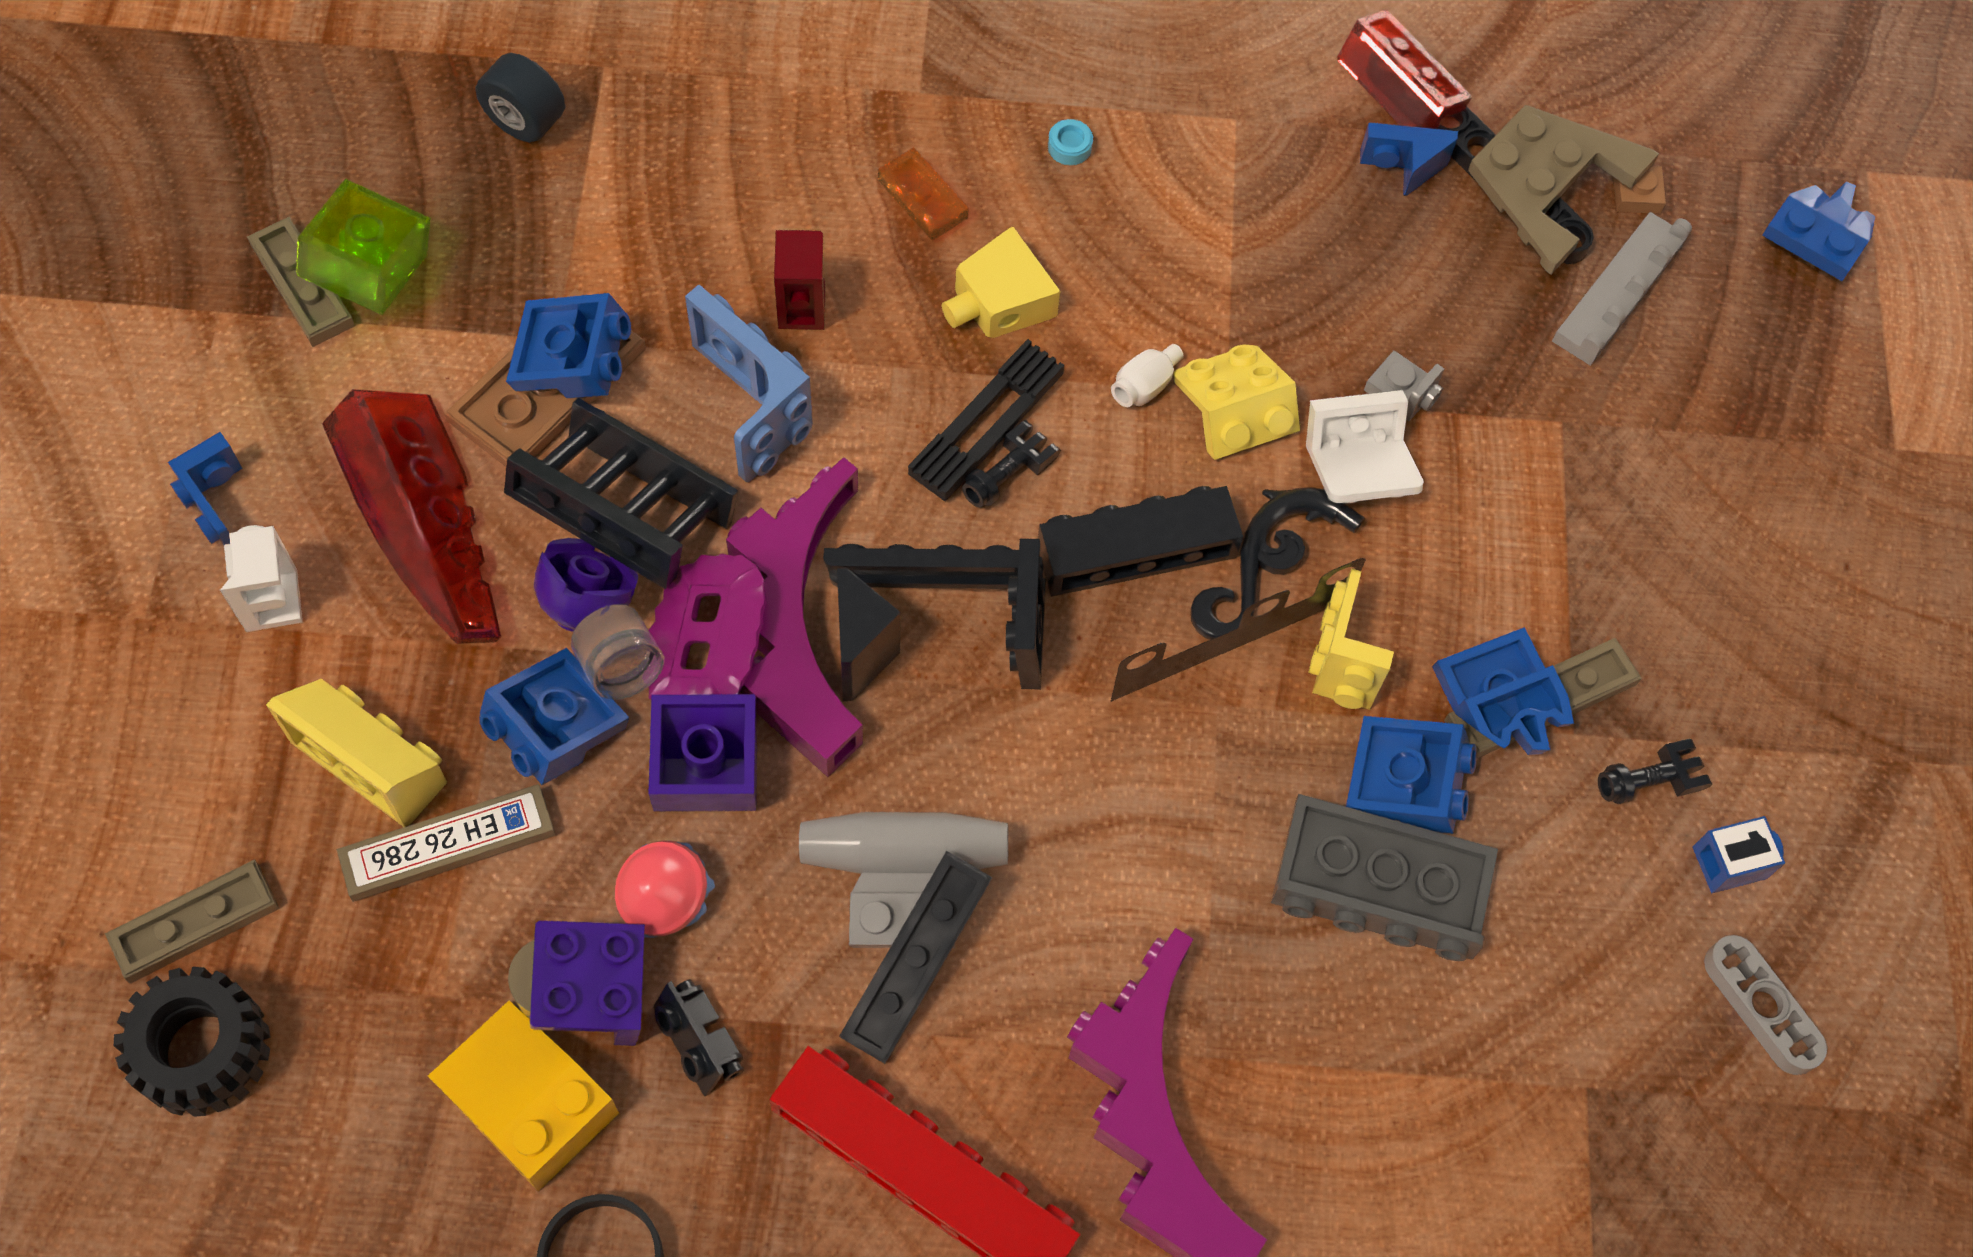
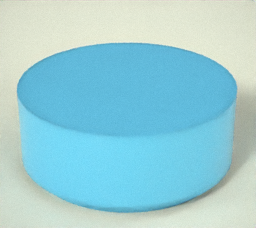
M1066 119L1057 122L1051 128L1048 138V151L1054 160L1064 165H1077L1084 162L1090 156L1093 134L1086 124L1078 120Z

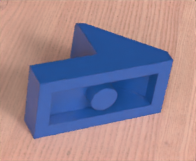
M1368 123L1360 148V164L1376 165L1380 168H1404L1403 196H1407L1448 165L1458 139V131Z

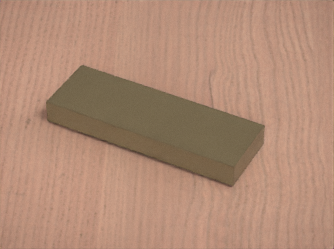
M290 217L247 236L252 249L312 347L355 326L351 315Z
M254 859L105 933L124 979L131 984L280 908L259 864Z

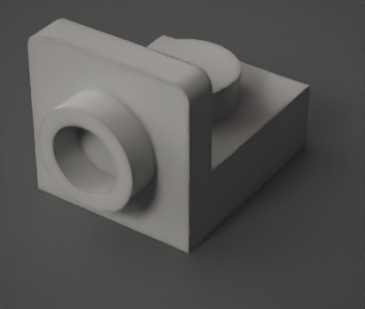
M1393 350L1368 379L1364 391L1368 394L1403 390L1408 400L1406 420L1410 421L1420 408L1429 411L1440 397L1444 388L1438 384L1445 368L1436 364L1427 373Z

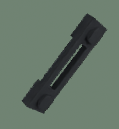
M1029 339L1001 366L998 374L942 434L938 433L908 465V475L946 502L965 481L966 476L983 462L1005 438V435L1020 422L1063 375L1064 364L1061 362L1057 364L1056 358L1053 356L1049 358L1046 351L1040 352V347L1037 345L1033 347L1031 345L1032 341ZM1008 387L1020 395L967 453L964 451L962 453L959 452V448L955 444Z

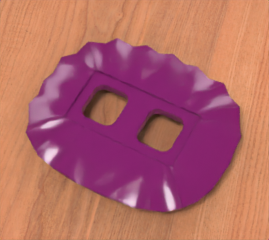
M723 553L717 556L700 555L694 563L679 566L677 578L664 589L663 600L655 608V622L648 630L649 638L655 646L653 659L642 677L649 688V699H651V695L739 694L741 692L744 681L752 671L753 658L758 650L759 634L763 627V612L766 606L763 576L759 568L743 555L731 556ZM721 596L716 619L712 622H696L702 597ZM693 643L710 644L707 663L701 670L686 669L690 647ZM649 646L646 649L647 652L644 653L646 662L649 658L648 656L650 655Z

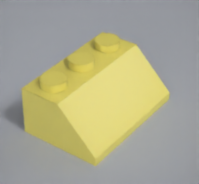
M319 679L277 695L266 704L291 744L403 827L410 826L447 784V780L439 767L442 759L437 753L420 741L413 746L400 737L403 734L402 729L394 721L382 713H379L374 718L362 709L365 705L362 699L344 685H341L336 690L323 679Z

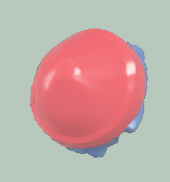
M669 840L658 841L643 845L625 861L616 879L615 901L617 910L626 924H645L644 937L655 938L676 933L684 927L697 922L707 911L704 899L715 888L714 880L708 876L705 864L700 859L699 853L693 850L689 843Z

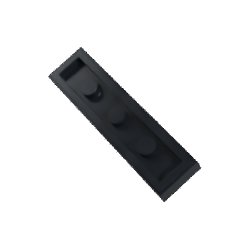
M945 852L839 1035L840 1038L880 1062L887 1063L993 877L950 852Z

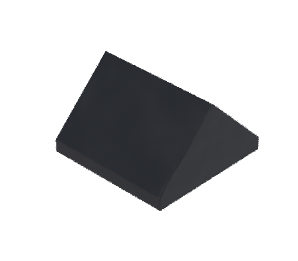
M848 568L837 569L842 695L843 701H853L900 654L901 612Z

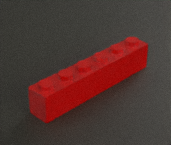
M807 1046L770 1097L771 1110L979 1257H1068L1080 1237V1234L1072 1229L1075 1221L1064 1211L1052 1204H1047L1045 1209L1026 1197L1029 1189L1019 1180L1005 1172H1002L997 1177L981 1166L984 1161L983 1157L973 1148L961 1141H957L952 1146L936 1134L939 1128L932 1120L916 1110H912L909 1115L891 1103L894 1100V1096L886 1088L871 1079H868L863 1084L847 1073L850 1069L848 1063L828 1049H824L820 1054L810 1046Z

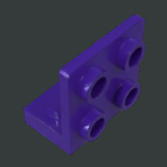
M567 921L536 922L529 1024L531 1029L614 1032V1045L635 1046L641 1031L645 924Z

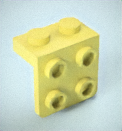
M1238 345L1227 353L1209 359L1193 360L1185 367L1176 369L1173 372L1175 384L1202 411L1206 450L1214 460L1300 431L1296 384L1258 346Z
M1351 568L1346 582L1336 581L1331 600L1326 605L1320 625V630L1322 631L1319 645L1315 647L1308 673L1317 675L1312 693L1331 698L1338 705L1345 708L1358 709L1362 707L1370 710L1390 670L1394 652L1345 638L1361 576V571Z

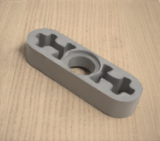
M1729 935L1721 938L1709 948L1704 959L1706 972L1776 1065L1784 1072L1792 1075L1806 1074L1819 1066L1827 1054L1825 1038L1754 945L1741 936ZM1738 955L1742 962L1737 967L1727 969L1722 963L1726 956ZM1754 974L1758 980L1742 991L1738 985ZM1755 992H1766L1775 999L1778 1011L1774 1018L1763 1017L1755 1011L1752 1004V997ZM1788 1019L1792 1025L1776 1035L1772 1029ZM1802 1040L1808 1049L1802 1055L1794 1057L1789 1048L1794 1043Z

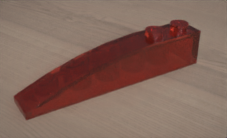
M352 389L323 421L322 425L355 502L378 545L401 580L425 611L456 644L497 642L501 638L491 587L489 583L482 580L480 566L485 562L482 546L474 544L471 527L476 523L473 507L466 505L463 493L468 486L466 473L431 395Z

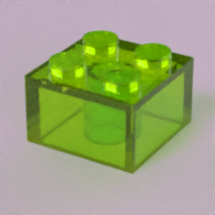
M345 179L298 236L297 276L383 315L427 256L431 218Z

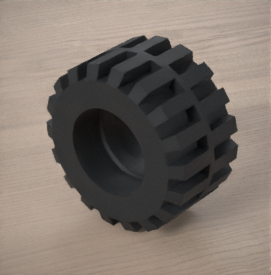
M192 967L190 976L181 968L169 970V980L163 982L158 976L146 982L150 988L147 993L142 996L136 991L128 1000L134 1005L130 1013L121 1011L117 1023L124 1028V1033L114 1034L113 1045L123 1053L115 1057L118 1068L127 1074L125 1079L134 1089L158 1107H164L172 1114L182 1116L186 1110L193 1117L206 1116L207 1107L209 1106L217 1112H221L230 1108L227 1102L228 1098L234 1095L239 1100H242L249 1093L243 1086L249 1079L258 1082L263 1074V1071L257 1064L259 1060L268 1061L270 1048L263 1040L271 1038L269 1026L262 1020L265 1015L252 998L236 982L233 983L223 973L215 971L212 975L205 967ZM201 1017L218 1018L219 1036L212 1051L203 1060L194 1065L184 1068L170 1067L168 1050L176 1032L183 1025Z

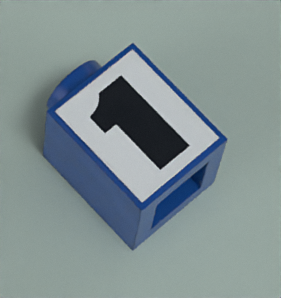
M1765 816L1709 830L1692 847L1711 894L1766 880L1785 864L1781 839L1775 831L1771 830Z

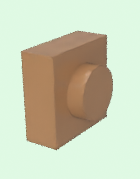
M1652 166L1631 189L1613 177L1616 212H1652L1654 214H1661L1666 204L1662 166Z

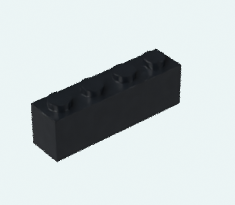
M1200 486L1191 489L1184 495L1170 498L1152 496L1144 499L1139 504L1119 508L1116 505H1108L1095 510L1092 514L1072 517L1071 515L1055 516L1046 523L1039 524L1037 539H1040V557H1043V571L1050 595L1053 597L1237 558L1243 540V533L1228 487L1223 486L1212 489L1209 486Z

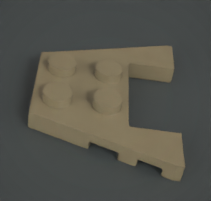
M1525 105L1472 159L1468 171L1500 212L1506 211L1519 228L1518 236L1526 246L1529 244L1533 246L1541 257V266L1552 275L1576 249L1580 239L1545 215L1547 210L1592 163L1631 189L1654 165L1659 153L1645 146Z

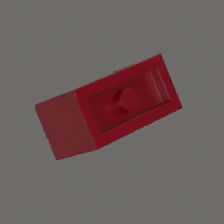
M776 230L774 285L778 329L825 330L826 286L825 279L823 278V233L821 231Z

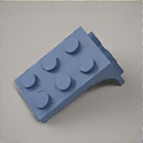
M697 285L685 296L692 346L762 405L734 435L738 475L745 482H750L757 475L763 476L768 473L776 464L779 455L791 444L798 445L811 431L813 422L810 377L803 372L801 364L793 355L786 351L781 353L773 347L764 332L757 325L751 322L746 324L736 316L731 305L718 294L712 296L702 286Z

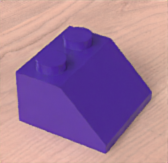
M755 694L651 695L648 794L653 811H756L757 733Z

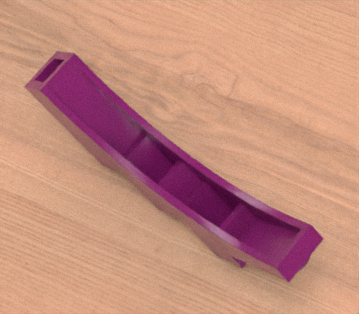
M845 457L832 468L827 466L820 470L805 493L798 499L796 497L790 498L782 505L776 515V519L763 508H760L750 518L745 516L739 519L732 526L726 538L728 555H743L759 568L765 581L766 606L763 612V627L758 641V650L765 657L757 656L753 659L752 671L744 681L741 694H755L756 713L827 777L863 744V725L846 709L828 685L810 647L803 619L805 588L816 550L835 517L858 492V468Z
M1175 928L1167 941L1158 937L1150 947L1141 963L1149 969L1139 984L1130 979L1118 996L1114 1007L1119 1009L1120 1013L1103 1002H1100L1093 1015L1086 1011L1081 1013L1067 1036L1068 1039L1074 1042L1069 1059L1120 1092L1117 1095L1109 1090L1095 1111L1092 1118L1100 1122L1094 1139L1147 1173L1144 1178L1135 1172L1118 1199L1127 1206L1120 1221L1173 1257H1257L1267 1239L1240 1219L1220 1199L1202 1176L1188 1153L1178 1131L1167 1097L1162 1057L1164 1015L1172 983L1193 941V938Z

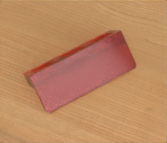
M1387 9L1357 19L1337 56L1338 62L1400 126L1436 129L1443 118L1465 110L1472 99V96Z

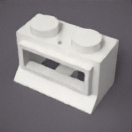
M251 525L239 529L238 532L229 533L230 544L224 545L226 572L229 580L220 591L244 630L251 632L302 623L297 568L274 526Z

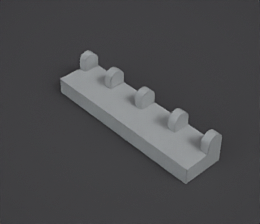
M1649 212L1557 330L1552 342L1591 366L1681 249L1692 230L1691 224L1687 220L1679 218L1671 225L1652 212Z

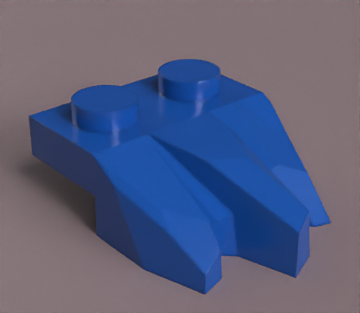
M1845 182L1831 197L1814 185L1790 193L1762 236L1843 281L1872 237L1875 216L1868 211L1861 212L1851 208L1856 185Z
M1525 627L1438 660L1432 666L1455 714L1503 749L1510 744L1512 735L1527 755L1543 754L1550 750L1545 722H1549L1556 727L1574 724L1568 694L1554 666L1544 667Z

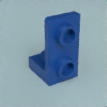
M219 432L168 463L178 478L170 485L183 505L188 509L195 504L202 514L195 521L211 544L220 540L225 545L230 544L229 531L202 492L211 487H217L226 483L234 473L243 468L222 433Z

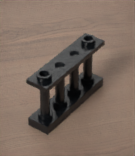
M579 397L572 404L568 438L543 460L537 459L520 448L507 458L504 493L664 589L677 578L683 547L681 542L705 518L727 529L732 524L738 490L726 484L723 480L714 477ZM587 447L608 461L582 484L559 472ZM625 471H628L648 484L621 508L603 498L600 494ZM667 494L688 508L667 529L661 532L640 518Z

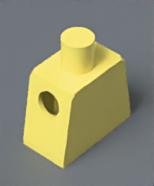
M1011 227L957 267L955 282L957 296L942 303L944 316L953 328L975 319L987 337L995 338L1056 317L1058 314L1060 290L1015 228Z

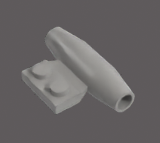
M860 812L804 821L800 824L799 859L801 864L861 874L852 892H850L849 946L851 948H890L946 851L977 869L1008 865V823L947 812Z

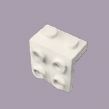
M1403 390L1310 400L1306 448L1328 498L1332 502L1354 503L1389 497L1399 498L1422 492L1423 478L1403 440L1408 400Z

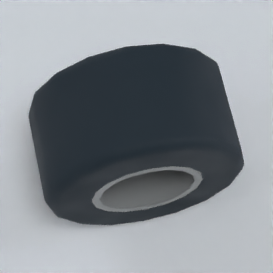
M516 53L502 55L478 80L475 87L477 100L489 118L507 134L529 143L540 140L562 116L566 108L564 95L549 73L536 62Z

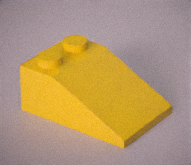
M509 1000L435 1068L428 1077L539 1192L619 1112L612 1098L542 1030L531 1029L529 1025L530 1019Z

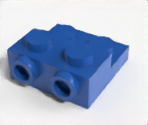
M609 293L527 300L506 382L516 392L558 389L566 398L608 395L611 381H618L622 373V364L618 350L620 341L627 340L631 333V322L628 314Z
M567 648L487 689L480 710V725L486 736L493 741L502 739L512 750L511 759L516 770L524 777L533 775L541 785L583 763L586 751L625 730L629 721V716L605 692L600 684L591 679L589 672Z
M1364 716L1346 807L1392 820H1400V822L1435 832L1453 834L1456 820L1465 821L1467 817L1469 795L1467 790H1461L1464 774L1474 773L1477 758L1476 745L1469 743L1464 724Z

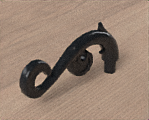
M1305 487L1292 490H1263L1262 495L1270 500L1252 518L1245 531L1240 550L1241 613L1232 622L1224 623L1219 621L1213 615V607L1222 601L1232 603L1235 599L1234 592L1224 587H1212L1202 590L1194 598L1190 608L1191 622L1200 635L1209 640L1237 629L1244 610L1256 603L1259 566L1272 574L1282 575L1298 567L1302 562L1305 546L1302 538L1295 532L1290 530L1276 531L1273 540L1279 545V548H1270L1266 545L1267 535L1281 520L1296 514H1308L1305 517L1308 521L1322 518L1330 524L1336 521L1355 533L1365 517L1348 507L1347 503L1332 502L1328 498L1325 489ZM1255 609L1251 613L1252 617L1254 616Z

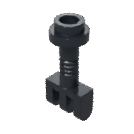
M1024 420L1005 435L1003 446L1010 453L987 472L975 469L965 478L966 483L962 486V491L966 499L975 507L990 506L1000 497L998 487L1012 474L1026 465L1038 475L1057 459L1061 449L1053 443L1039 453L1038 451L1045 445L1047 437L1041 432H1037L1025 441L1024 439L1032 432L1033 425Z
M1692 739L1665 744L1657 752L1662 763L1630 771L1624 764H1612L1607 766L1604 772L1598 775L1597 780L1601 796L1606 801H1613L1616 804L1632 801L1637 789L1669 781L1677 797L1705 790L1713 784L1707 774L1693 778L1689 776V774L1704 768V764L1699 756L1685 760L1681 758V756L1689 754L1696 749Z

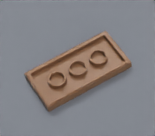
M574 289L567 297L581 296L583 294ZM632 330L627 340L620 341L618 355L622 364V372L646 349L645 340ZM514 347L444 413L448 423L505 467L507 465V458L519 448L536 457L570 424L572 404L577 399L566 398L558 389L516 392L506 382ZM597 396L579 398L590 404Z

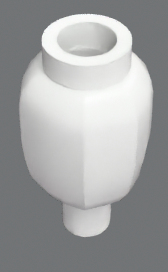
M1171 344L1162 352L1148 349L1132 358L1121 367L1116 375V382L1111 386V393L1114 399L1121 406L1130 407L1131 405L1142 406L1156 397L1170 382L1174 372L1173 366L1183 359L1184 355L1181 348L1176 344Z

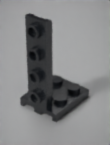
M1020 539L1019 550H1013L1003 545H992L986 549H963L956 545H941L936 549H914L904 544H895L888 548H865L858 544H844L839 548H824L823 559L828 569L830 580L836 587H838L837 569L848 568L869 587L1008 589V603L1012 605V621H1007L1006 651H1010V671L1018 672L1021 689L1041 690L1046 579L1043 578L1044 564L1043 557H1040V539Z

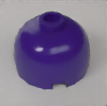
M563 538L553 540L547 544L545 553H541L535 572L534 590L540 608L553 621L557 622L559 626L568 631L580 632L607 628L625 614L634 595L638 574L614 558L594 551V546L577 538Z

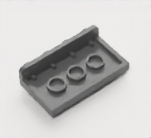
M1298 794L1271 903L1282 906V910L1285 913L1294 917L1312 918L1314 915L1332 920L1334 926L1344 931L1360 933L1368 930L1384 935V939L1387 942L1397 946L1413 947L1415 944L1435 949V953L1438 956L1447 960L1465 961L1467 958L1473 960L1483 947L1484 936L1481 933L1498 849Z

